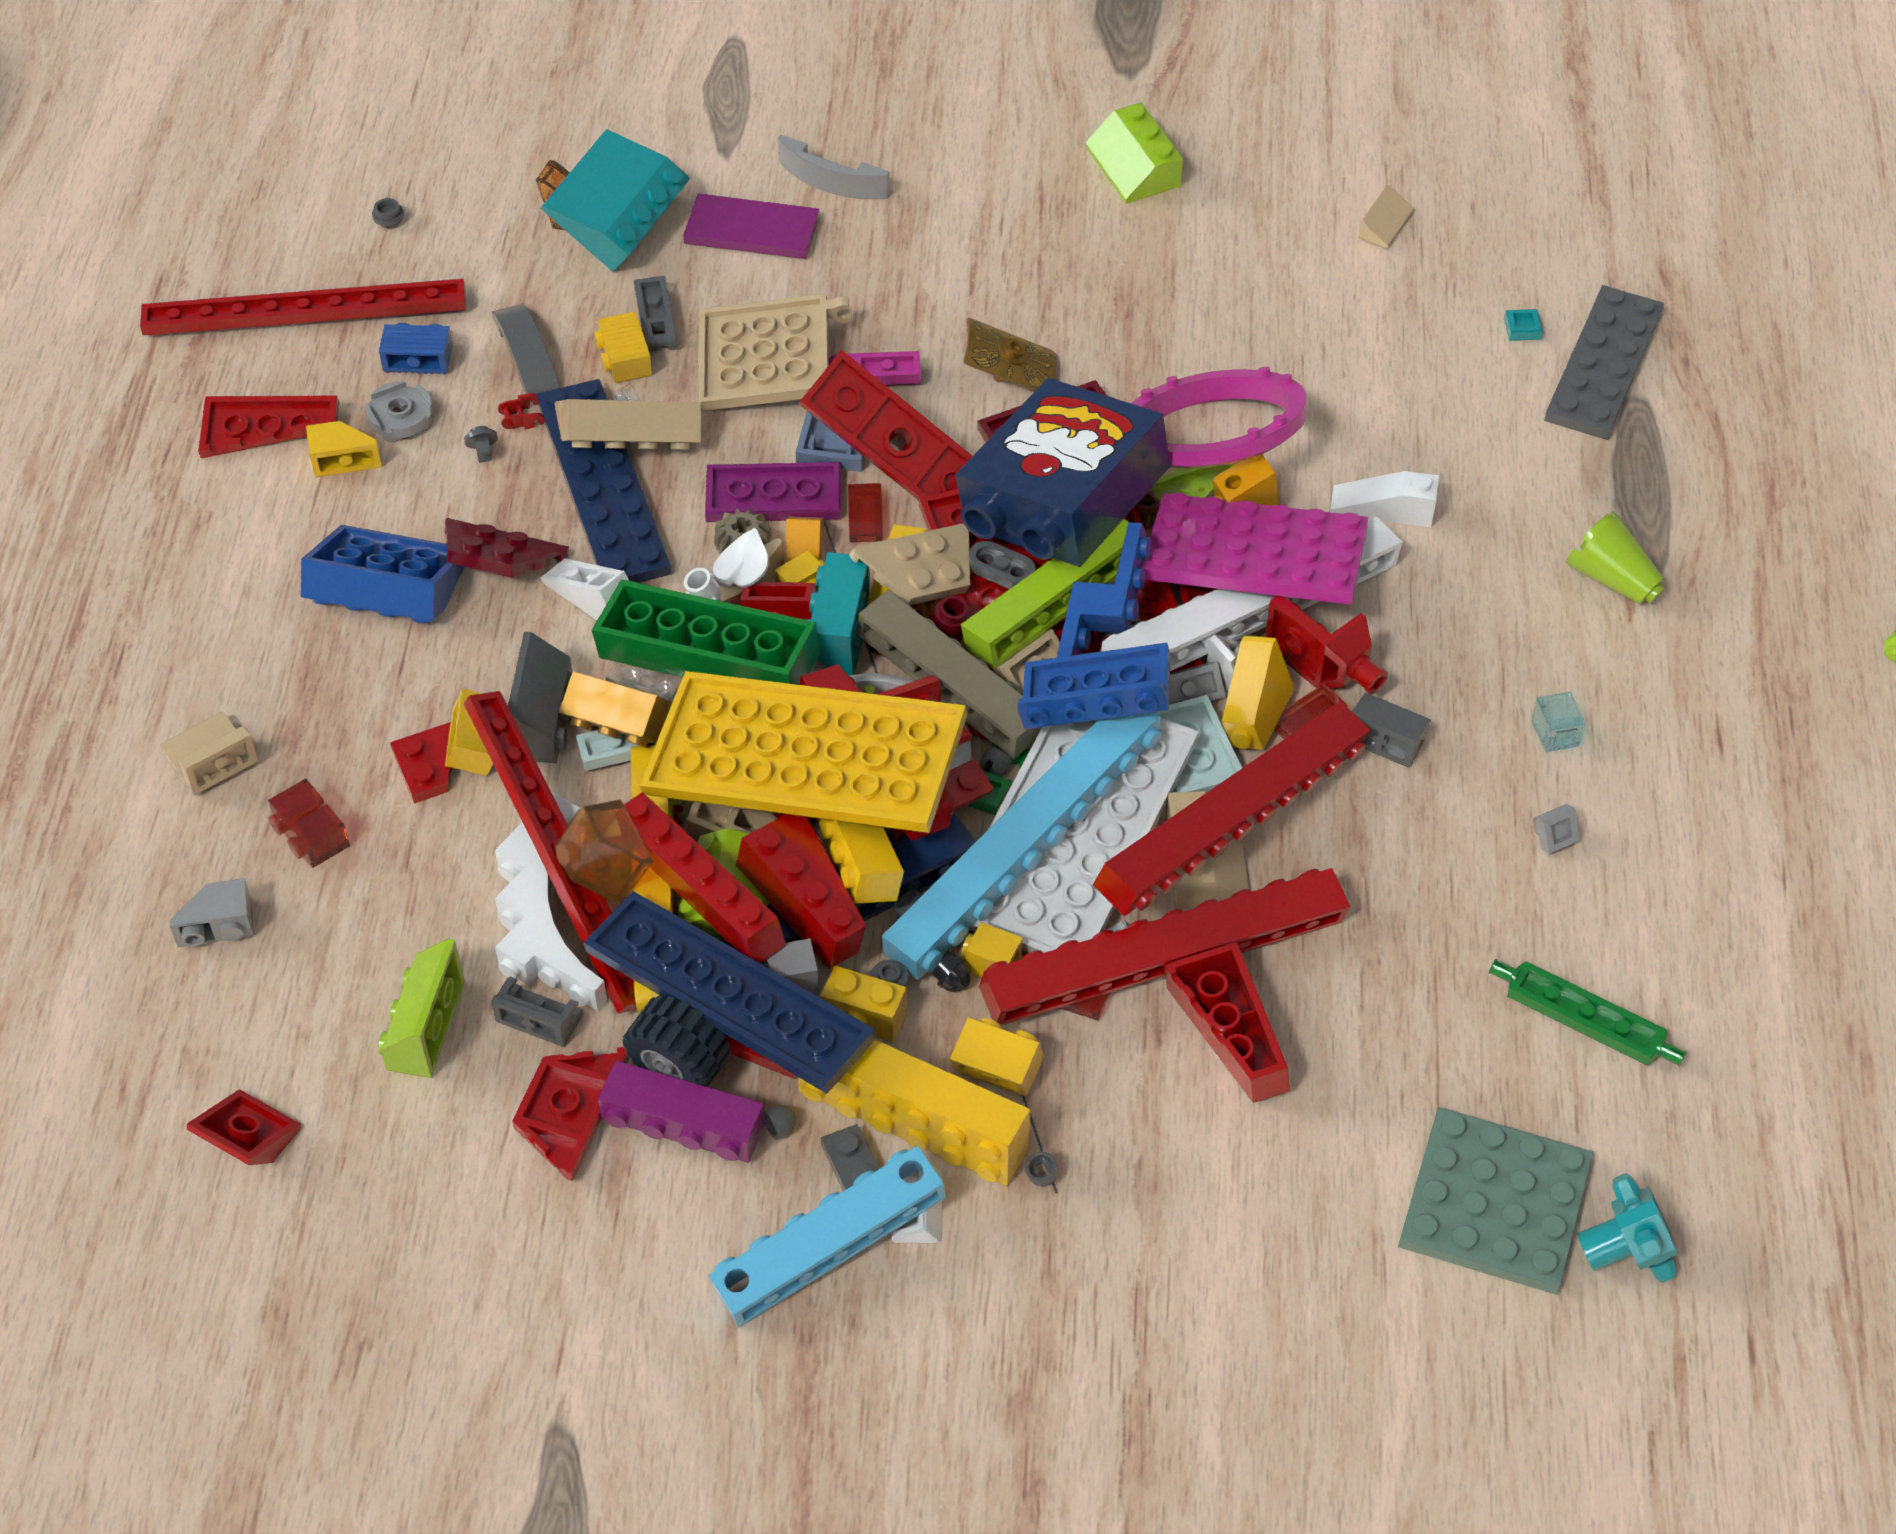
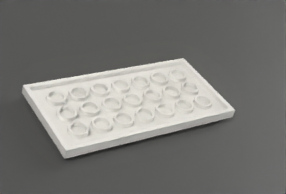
M1161 718L1160 731L1162 735L1156 746L1151 750L1146 749L1138 757L1134 768L1127 774L1122 773L1115 780L1111 791L1105 797H1099L1091 805L1086 817L1080 822L1075 821L1067 829L1063 840L1057 846L1051 845L1042 854L1039 864L1032 871L1027 870L1018 879L1013 891L1007 896L1002 895L993 904L989 915L982 921L977 920L968 930L976 932L980 922L1018 935L1023 937L1022 951L1028 953L1041 950L1043 953L1052 951L1067 941L1077 940L1082 942L1092 939L1094 935L1104 931L1115 907L1093 886V883L1105 862L1155 828L1167 804L1168 793L1173 792L1198 741L1199 731ZM1098 720L1042 727L990 827Z

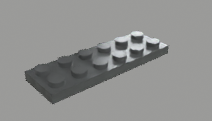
M1602 285L1547 408L1544 421L1608 440L1660 318L1664 303Z

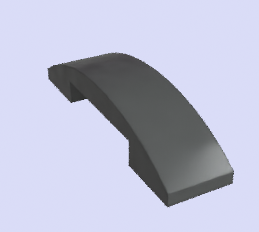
M522 303L492 311L501 337H504L517 367L525 394H537L558 389L559 385L546 348L525 305Z

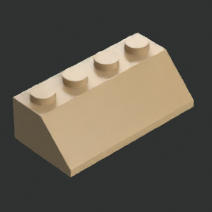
M567 399L555 402L562 441H572V448H592V442H605V448L621 449L625 448V442H638V449H658V443H670V449L690 450V443H701V402Z

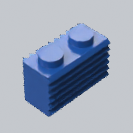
M398 323L396 325L384 324L379 347L383 371L386 373L388 371L392 373L395 371L401 373L403 371L404 373L410 372L412 374L414 372L418 374L421 372L433 374L435 372L445 375L448 372L453 347L450 326H442L440 324H430L428 326L409 325L407 323Z

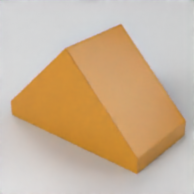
M789 517L786 519L785 563L807 550L817 560L821 559L824 518Z

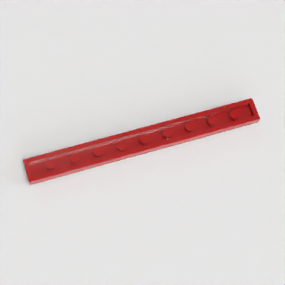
M463 278L146 303L141 305L140 328L142 335L145 336L466 310V288Z
M500 691L469 695L464 702V706L583 943L610 916L612 911ZM588 953L599 977L604 980L605 989L617 1013L621 1014L637 1010L634 980Z

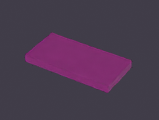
M697 193L683 234L684 244L807 259L819 219V208Z
M841 462L707 465L706 522L722 520L724 512L735 514L737 508L740 512H746L751 508L754 515L763 513L766 521H786L789 517L824 518V520H841Z

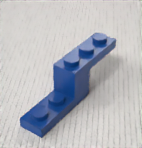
M1128 522L1115 584L1073 583L1057 658L1083 654L1084 649H1088L1090 646L1091 631L1122 633L1131 628L1132 621H1136L1139 612L1138 591L1143 589L1145 585V570L1141 566L1145 558H1150L1152 552V540L1147 536L1142 523Z

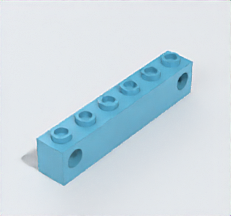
M918 1145L909 1151L907 1149L895 1153L888 1160L887 1165L875 1172L871 1170L861 1174L853 1182V1186L842 1193L834 1192L823 1198L819 1203V1207L806 1215L801 1213L789 1219L785 1223L784 1229L771 1237L770 1235H765L758 1238L750 1245L747 1252L737 1258L729 1257L721 1261L714 1268V1272L709 1275L713 1288L739 1328L946 1198L944 1183ZM916 1171L922 1176L916 1183H906L903 1181V1179ZM749 1277V1284L743 1291L731 1292L728 1290V1288Z

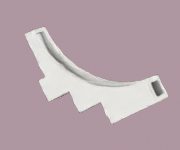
M552 792L573 836L582 832L584 828L580 808ZM521 822L495 850L498 871L505 880L510 882L495 898L498 919L504 927L511 930L495 947L499 964L498 968L507 978L510 976L517 978L528 986L539 977L547 986L551 988L558 987L568 993L571 999L579 1002L578 1005H587L599 1012L608 1002L604 980L585 967L565 945L552 918V892L554 885L523 822Z

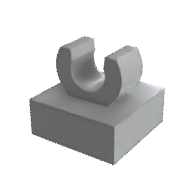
M1568 804L1533 818L1535 833L1539 835L1541 849L1549 854L1580 841L1576 811L1574 807Z

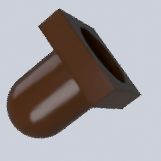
M1148 491L1135 506L1145 529L1150 526L1153 513H1158L1161 504L1153 491Z

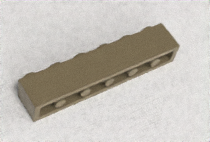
M887 590L858 614V636L916 681L930 675L939 679L941 702L966 705L968 714L966 722L1011 758L1015 759L1035 742L1042 727L1024 729L1017 709L1018 700L1023 698V695L1008 680H1003L992 672L984 661L976 659L964 650L956 639H950L941 632L932 620L922 617L912 609L905 599L898 598L891 591Z

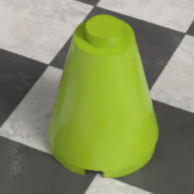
M1614 511L1610 515L1606 514L1585 534L1582 538L1583 543L1580 546L1582 550L1579 552L1574 548L1566 559V563L1571 568L1640 605L1645 601L1651 604L1665 589L1661 586L1664 580L1663 576L1619 515Z

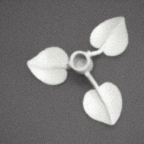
M757 529L749 530L729 545L716 559L712 573H709L705 568L691 570L684 579V586L688 591L686 594L719 601L721 595L720 586L729 588L734 583L740 588H745L759 581L768 569L769 556Z

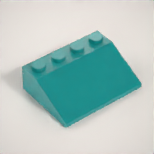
M606 129L540 209L613 272L631 254L691 178L668 157Z

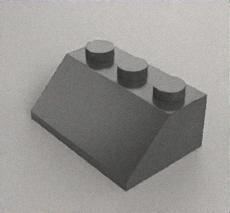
M524 632L508 707L535 761L557 763L559 750L565 749L567 742V729L564 728L565 721H571V717L559 713L573 672L571 658L532 632Z

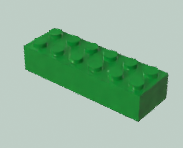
M623 579L620 580L592 628L599 658L683 677L685 671L800 685V676L811 672L821 652L816 622Z

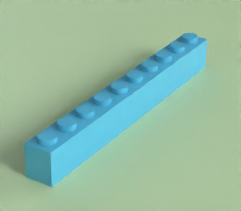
M1157 712L1099 719L882 935L884 955L890 960L901 962L907 968L908 973L917 980L927 971L932 972L941 962L943 955L952 946H958L965 939L968 929L977 920H984L991 912L993 904L1002 895L1007 896L1015 888L1018 879L1027 870L1032 871L1039 864L1042 854L1051 845L1057 846L1063 840L1067 829L1075 821L1080 822L1088 814L1091 805L1099 797L1103 798L1111 791L1115 780L1122 773H1129L1136 765L1138 757L1146 749L1151 750L1156 746L1162 735L1160 731L1161 715Z

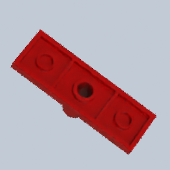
M843 350L837 354L798 403L918 501L919 497L958 489L955 474L973 457ZM890 443L897 446L899 451L895 450Z

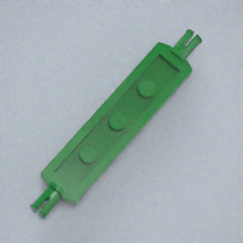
M1495 959L1490 967V974L1509 982L1507 997L1647 1066L1660 1056L1680 1067L1686 1056V1051L1665 1042L1667 1039L1666 1029L1527 961L1515 969Z

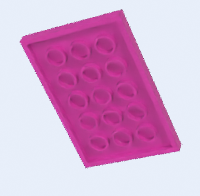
M1164 493L1150 536L1152 540L1150 558H1145L1141 568L1145 570V580L1352 605L1369 517L1359 516L1355 513L1324 512L1320 509L1290 508L1286 505L1255 504L1252 501H1233L1228 503L1226 500H1221L1217 497L1202 498L1187 496L1183 493Z

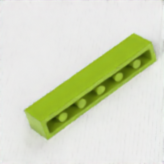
M1123 519L1081 567L1053 558L963 622L961 628L966 650L995 669L1066 617L1074 582L1112 584L1116 581L1128 521Z

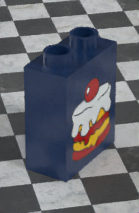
M1047 378L955 474L962 507L961 519L964 525L972 534L979 538L991 539L995 537L1025 548L1027 552L1036 558L1046 560L1052 557L1081 567L1170 468L1163 413Z

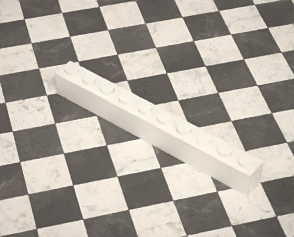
M1377 516L1368 520V529L1356 584L1396 566L1402 541ZM1216 589L1203 596H1196L1190 602L1177 608H1170L1153 619L1139 622L1133 628L1120 634L1109 636L1103 641L1101 652L1167 642L1170 650V671L1208 654L1209 640L1213 634L1238 640L1243 638V636L1266 627L1270 600L1275 595ZM1286 597L1289 601L1296 603L1301 610L1320 602Z

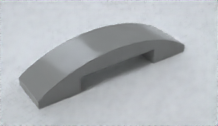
M779 135V162L789 173L804 183L822 191L849 198L877 200L888 199L890 196L889 171L863 162L857 169H853L809 154L808 143Z

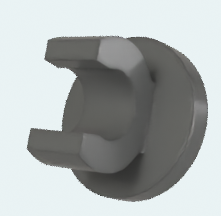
M487 426L472 428L464 437L465 445L476 449L479 463L492 461L490 446L498 440L497 432L489 429Z
M883 960L877 963L872 968L870 974L872 977L905 987L909 980L907 968L896 960Z

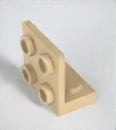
M223 712L160 744L161 751L193 795L258 762L250 733L244 725L236 729Z

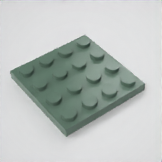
M1438 1107L1398 1247L1557 1295L1593 1152Z

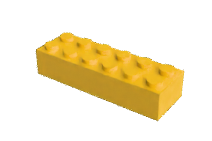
M877 1040L872 1042L828 1094L798 1077L799 1091L809 1100L817 1103L824 1102L836 1108L842 1115L848 1118L856 1117L871 1124L874 1129L883 1134L891 1133L906 1140L913 1148L918 1145L921 1150L926 1149L941 1156L950 1165H961L976 1172L980 1178L987 1182H998L1008 1186L1029 1150V1108Z

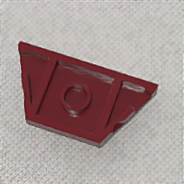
M451 518L445 519L444 532L446 535L448 563L513 578L525 574L527 571L545 568L546 559L553 558L560 562L565 558L568 559L569 546L531 538L523 532L497 530L489 524L476 525Z

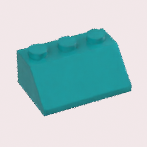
M827 552L824 566L819 565L817 569L816 586L819 587L818 592H812L810 598V613H812V617L805 620L816 622L821 647L817 661L827 668L838 664L848 676L855 675L863 639L857 635L858 614L868 604L871 591L870 567L861 560L855 563L849 554Z

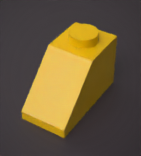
M341 421L306 426L309 455L315 478L382 467L377 441L373 437Z

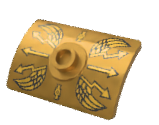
M968 317L966 321L968 330L967 345L963 360L965 365L993 375L994 380L997 382H1004L1006 380L1032 391H1036L1047 378L1055 380L1056 356L1053 350Z

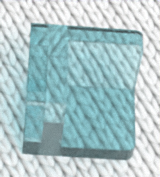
M1564 692L1536 698L1532 723L1545 752L1579 747L1586 724L1572 693Z

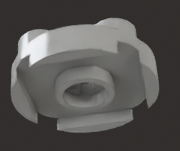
M406 382L385 384L371 394L372 400L369 404L366 403L365 406L369 426L374 432L382 435V438L387 442H396L401 438L410 437L421 431L428 430L433 423L431 397L419 385L413 388L407 387ZM400 408L401 410H404V411H402V412H395L394 409Z

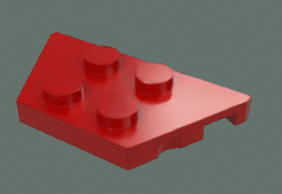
M617 1047V1053L593 1055L592 1050L577 1052L571 1056L563 1054L543 1056L512 1120L514 1129L567 1180L573 1181L599 1126L601 1114L598 1098L615 1061L627 1064L630 1059L625 1051V1047Z

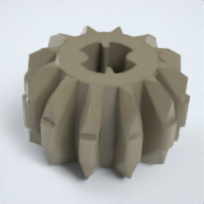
M737 508L735 514L724 512L722 520L716 521L715 535L713 536L716 550H719V554L736 539L753 528H756L764 545L769 543L770 537H772L771 527L766 522L763 513L754 515L751 508L746 512H740Z

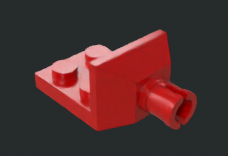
M1275 596L1270 600L1265 637L1276 638L1281 652L1287 656L1288 661L1286 664L1317 690L1344 687L1350 681L1357 682L1371 695L1382 688L1388 678V672L1380 668L1370 658L1372 643L1365 615L1362 613L1358 614L1330 634L1321 623L1315 622L1296 603L1289 601L1286 597Z

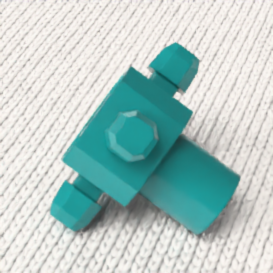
M1628 1173L1615 1177L1612 1186L1617 1200L1611 1202L1615 1218L1577 1233L1593 1271H1596L1633 1255L1640 1270L1649 1266L1655 1278L1660 1282H1666L1675 1278L1677 1269L1672 1257L1679 1253L1651 1189L1648 1186L1640 1190L1635 1179Z

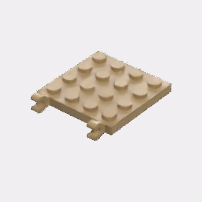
M826 293L699 309L698 402H701V411L802 399L829 366L828 318L839 323L852 321L849 298L847 296H840L827 300Z

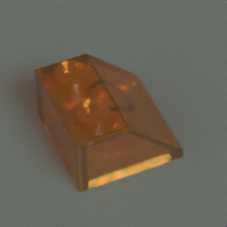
M621 799L583 806L554 848L557 859L563 865L570 880L616 904L622 903L629 896L653 863Z

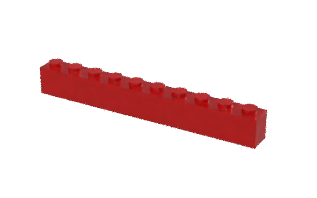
M1341 701L1337 702L1105 862L1093 886L1124 917L1136 908L1140 911L1146 909L1155 900L1157 893L1160 891L1164 893L1171 891L1180 882L1181 876L1185 873L1192 876L1204 865L1209 856L1213 859L1220 856L1227 849L1230 841L1235 839L1239 842L1250 833L1254 824L1258 822L1260 825H1263L1275 814L1278 807L1281 806L1283 809L1289 807L1297 799L1299 792L1302 790L1306 793L1310 792L1320 782L1323 775L1326 774L1328 777H1331L1341 768L1344 760L1347 758L1350 761L1355 760L1366 748L1363 742L1371 729Z
M1333 868L1322 871L1311 869L1302 873L1298 878L1288 881L1277 879L1268 883L1264 888L1255 891L1243 889L1234 893L1230 898L1221 901L1209 899L1200 903L1196 908L1184 912L1182 909H1175L1157 920L1150 922L1147 919L1138 920L1123 930L1116 932L1110 929L1104 930L1094 935L1092 939L1082 942L1070 940L1052 951L1043 953V951L1037 950L1026 954L1018 961L1007 963V961L996 962L984 970L979 988L992 1020L1000 1025H1004L1165 976L1163 964L1237 942L1241 953L1342 923L1351 906Z

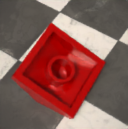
M239 1089L188 1122L186 1130L247 1165L273 1163L300 1131L301 1123Z

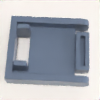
M808 411L806 412L795 452L796 463L841 462V470L862 472L865 457Z

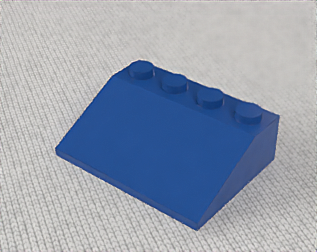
M340 525L301 558V597L312 599L316 604L328 605L334 603L345 605L347 609L353 611L366 609L377 611L385 617L404 616L411 618L417 623L433 622L445 610L465 566L448 563L446 543Z

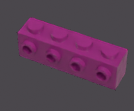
M615 1061L598 1098L601 1120H605L613 1127H628L642 1131L645 1135L654 1139L666 1138L673 1140L691 1150H707L716 1153L719 1157L728 1161L741 1160L749 1163L765 1126L764 1103L702 1085H696L692 1082Z

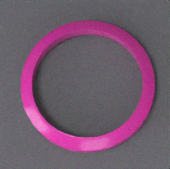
M1267 366L1261 367L1258 370L1232 369L1212 371L1180 379L1176 376H1170L1166 378V383L1154 389L1146 388L1141 390V396L1131 403L1163 413L1164 416L1192 405L1224 399L1261 400L1276 404L1285 409L1283 414L1273 417L1274 422L1262 429L1257 427L1249 428L1247 435L1207 444L1167 443L1170 467L1185 469L1224 466L1262 455L1293 436L1304 425L1308 416L1307 397L1303 387L1292 379L1291 374L1282 375L1270 372V367Z

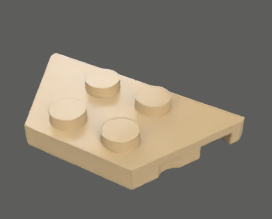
M964 523L853 547L849 554L855 563L861 560L875 572L873 578L882 586L889 588L898 598L905 599L910 605L950 595L962 594L970 586L969 530Z

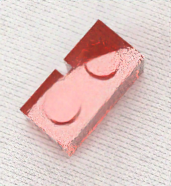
M306 778L268 800L272 815L268 817L271 826L279 836L282 834L286 835L289 839L287 843L297 859L303 857L312 868L350 847L344 823L328 804L320 807L324 804V800Z

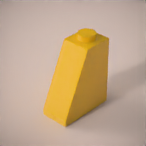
M1243 636L1222 717V725L1232 747L1264 750L1295 690L1276 638Z

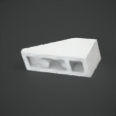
M1402 471L1334 485L1330 512L1340 514L1355 513L1359 516L1369 517V519L1377 516L1381 521L1431 528L1439 475Z
M566 558L541 577L543 584L595 620L599 618L620 580H628L624 571Z

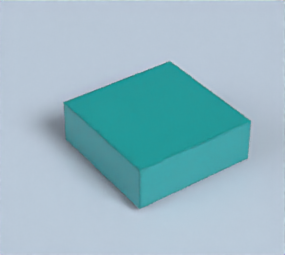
M1538 309L1505 310L1504 321L1509 341L1541 340L1543 331Z

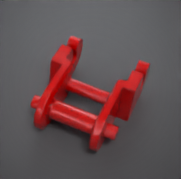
M535 393L518 395V399L504 401L498 405V412L504 415L501 425L505 429L524 427L526 430L535 427V420H538L540 425L545 422L544 416L541 413H523V409L530 407L529 401L533 400V404L538 405L537 394Z

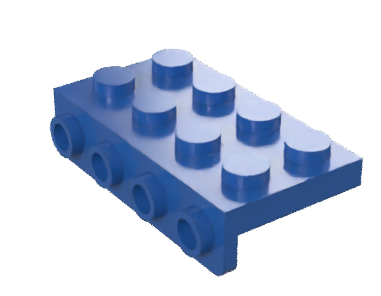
M1168 643L1025 662L1023 698L1018 700L1017 705L1024 729L1169 710L1170 650Z

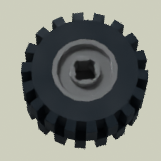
M669 996L651 998L623 1036L622 1042L626 1053L637 1067L708 1087L731 1054L729 1050L730 1045L725 1035L714 1028L715 1025L710 1020L706 1021L702 1017V1012L691 1008V1005Z

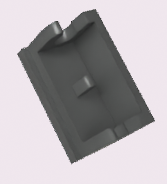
M1365 692L1352 710L1371 729L1363 742L1366 745L1365 750L1410 768L1423 746L1424 740L1422 738L1430 726L1431 719Z
M508 977L497 995H494L491 1000L496 1022L565 1047L584 1015L583 1009L577 1007L579 1002L571 999L567 1005L522 989L521 985L516 984L517 978Z

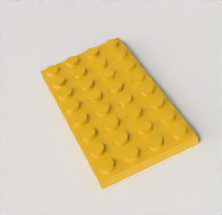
M685 671L639 786L645 795L929 833L968 715L966 705Z

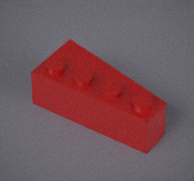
M785 814L742 837L736 861L737 868L802 940L811 939L813 952L828 969L859 953L866 924L807 816Z
M1237 942L1163 964L1168 991L1250 1100L1254 1103L1289 1092L1288 1066Z

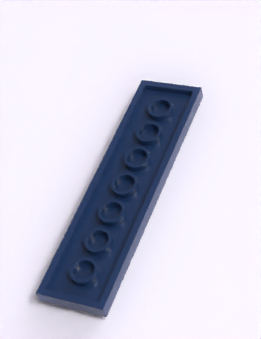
M600 378L537 393L540 412L544 416L545 426L595 564L624 571L629 581L637 583L672 575L671 565L626 447L621 449L605 448V442H592V448H572V441H562L555 402L567 399L608 400Z
M634 891L583 942L587 953L658 995L676 998L691 1005L690 1007L694 1010L698 1009L703 1013L702 1017L706 1021L710 1020L715 1025L714 1028L826 1094L829 1093L876 1039L874 1028Z

